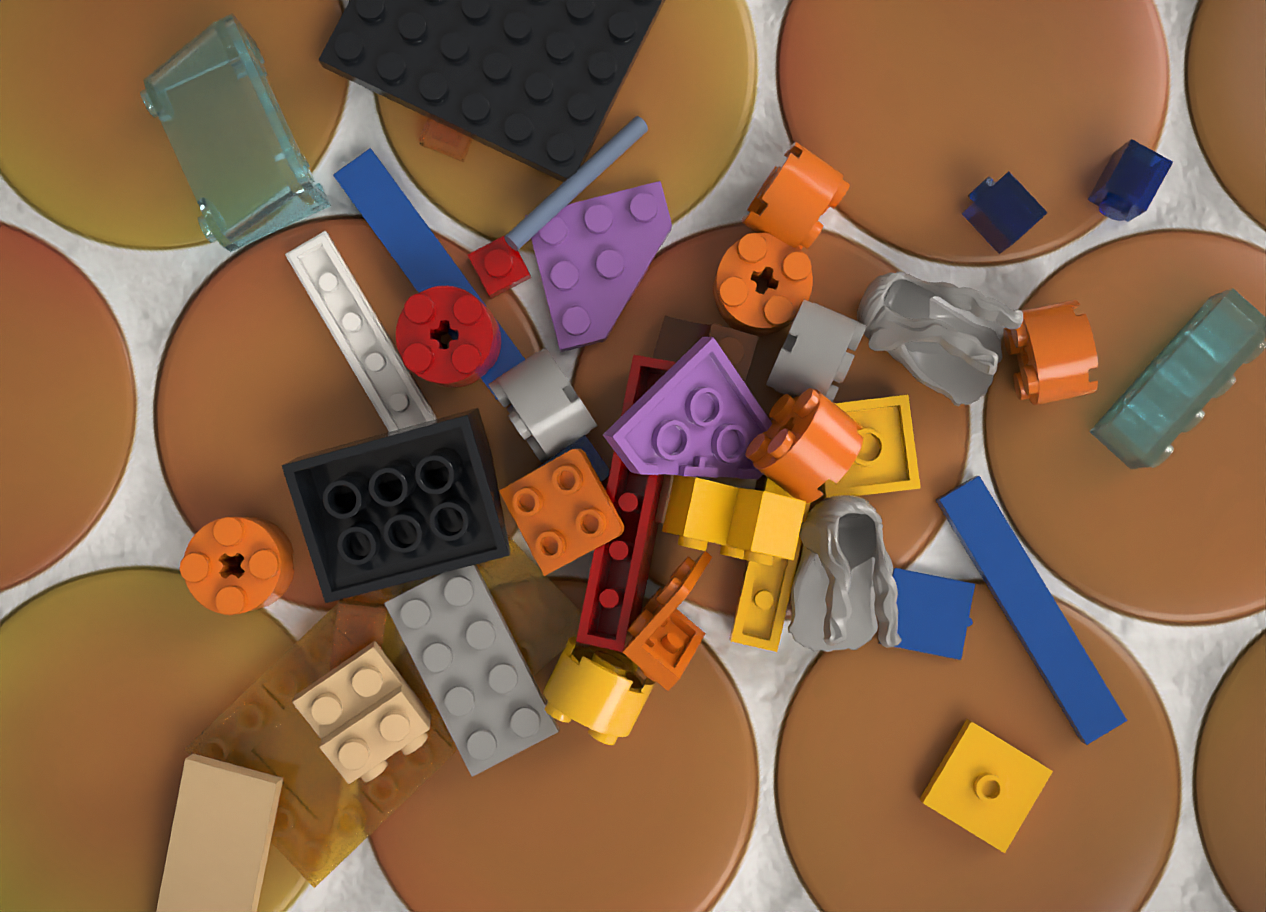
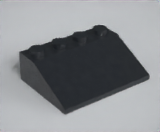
M479 408L306 454L281 465L325 603L507 557L511 554L492 452Z

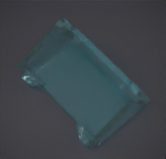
M233 13L214 21L146 76L143 80L146 89L140 91L141 98L150 114L154 118L159 117L203 215L198 217V222L204 235L210 243L218 241L223 248L230 252L331 206L320 183L316 185L313 183L315 180L309 169L310 165L307 158L300 152L266 78L268 74L262 65L265 61L255 40Z

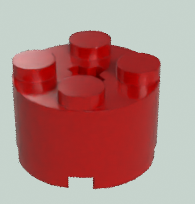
M436 286L412 295L405 302L397 321L396 344L405 366L417 376L440 386L459 388L475 383L493 367L501 349V332L491 311L474 295L458 287ZM450 328L458 333L459 336L458 340H451L449 342L448 348L447 345L441 343V336L447 334Z

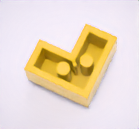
M674 475L662 532L679 535L677 544L679 546L706 551L708 542L721 544L719 553L721 555L772 566L774 556L794 561L806 501L766 491L738 488L697 477Z

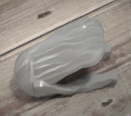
M901 271L878 276L868 285L857 309L858 322L867 325L864 335L869 339V348L874 351H887L895 360L907 368L918 382L928 386L937 393L944 394L958 407L961 404H972L984 396L988 391L987 388L992 384L998 363L1003 358L1000 339L991 328L971 322L933 297H940L954 307L969 311L984 320L996 321L1008 329H1018L1021 327L1023 322L1022 310H1012L996 299L985 297L981 292L972 288H958L954 284L946 282H927Z
M838 495L825 498L813 506L808 513L806 521L801 523L799 537L803 542L801 560L791 589L792 618L788 626V633H792L795 642L803 647H808L812 651L830 652L847 648L857 650L872 640L878 629L877 619L879 621L878 640L882 646L890 648L902 641L897 633L898 608L896 601L898 591L892 576V560L886 551L883 541L882 518L876 509L864 498L854 495Z

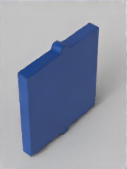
M893 567L892 576L898 591L896 601L898 608L897 633L902 640L894 647L961 660L967 626L969 627L973 624V620L969 615L975 584Z

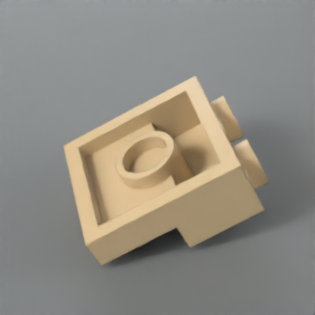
M376 641L297 693L292 701L321 738L319 748L348 784L359 777L364 782L373 780L387 767V758L399 750L404 755L414 752L425 743L428 738L425 732L430 730L431 714Z

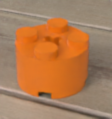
M794 142L784 154L787 160L782 167H774L747 209L749 213L742 218L741 223L756 233H769L793 248L798 246L800 249L803 247L808 249L824 226L818 219L829 207L834 209L848 191L850 184L843 180L841 172L799 143Z
M749 233L743 236L723 255L714 278V299L725 322L735 330L756 336L772 334L787 327L795 320L803 300L808 301L813 286L811 260L798 246L793 248L769 233ZM760 277L768 280L767 286L769 288L764 294H759L755 291L757 287L755 281Z
M1077 300L1023 310L1021 327L1018 329H1003L1004 342L1008 354H1017L1020 372L1014 373L1013 379L1019 400L1029 399L1033 405H1039L1096 392L1098 380L1089 382L1088 373L1089 369L1098 368L1095 341L1086 313L1075 315L1074 310L1080 305Z
M809 388L795 398L785 394L774 404L769 413V416L773 419L768 431L757 435L751 441L745 455L753 461V466L793 498L810 503L824 495L817 488L828 479L837 484L850 469L863 444V437L857 433V430H862L863 428L820 391Z
M225 517L206 524L192 537L180 562L179 569L190 593L201 605L220 614L235 615L269 606L284 595L293 580L292 554L294 552L287 535L272 522L254 517ZM237 556L244 557V560L240 565L241 568L245 571L244 573H238V571L236 570L238 566V563L236 561Z

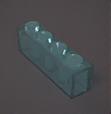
M1234 288L1211 296L1089 432L1130 469L1148 468L1150 466L1152 468L1157 467L1172 453L1174 447L1170 444L1181 432L1186 433L1203 419L1205 412L1202 408L1212 397H1220L1231 388L1236 381V377L1233 376L1236 370L1243 363L1247 364L1253 361L1266 348V342L1264 341L1266 338V317Z

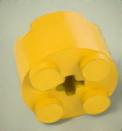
M570 637L543 690V694L548 700L544 710L551 717L559 721L569 723L571 720H574L588 727V733L596 740L604 744L614 745L618 737H626L630 734L656 681L648 677L644 680L636 672L639 666L623 653L592 645L589 648L577 646V637Z

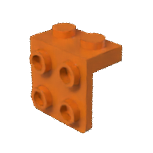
M575 448L499 490L544 576L610 542L624 532V524L586 453L580 448Z
M706 551L696 561L687 556L671 575V580L663 589L660 587L642 608L643 611L627 630L633 635V638L622 653L638 665L646 677L658 682L667 691L681 678L706 634L676 609L691 592L712 559V556Z

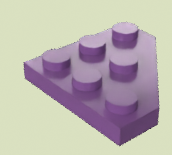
M661 181L568 204L531 238L560 352L606 341L618 317L646 274L659 248L671 232L672 222Z
M702 337L603 436L632 473L759 479L763 473L753 466V461L747 458L745 453L751 441L757 435L768 431L772 422L714 337Z

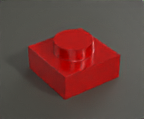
M504 236L468 254L491 299L532 278L519 252L507 244Z

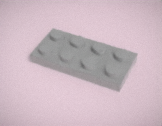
M477 565L441 573L384 603L472 777L559 732L560 728L555 718L551 717L544 710L547 703Z

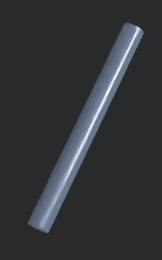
M639 116L634 117L587 160L574 175L564 181L506 234L504 239L507 244L515 251H518L648 131L646 122Z

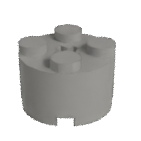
M804 299L766 385L784 395L789 394L792 398L801 395L809 388L817 389L833 402L839 387L831 383L833 380L838 383L844 381L855 356L846 352L848 348L856 351L867 325Z
M546 348L529 356L489 383L490 388L504 408L512 403L507 408L510 413L508 416L522 438L527 440L541 463L553 457L597 426L589 411Z

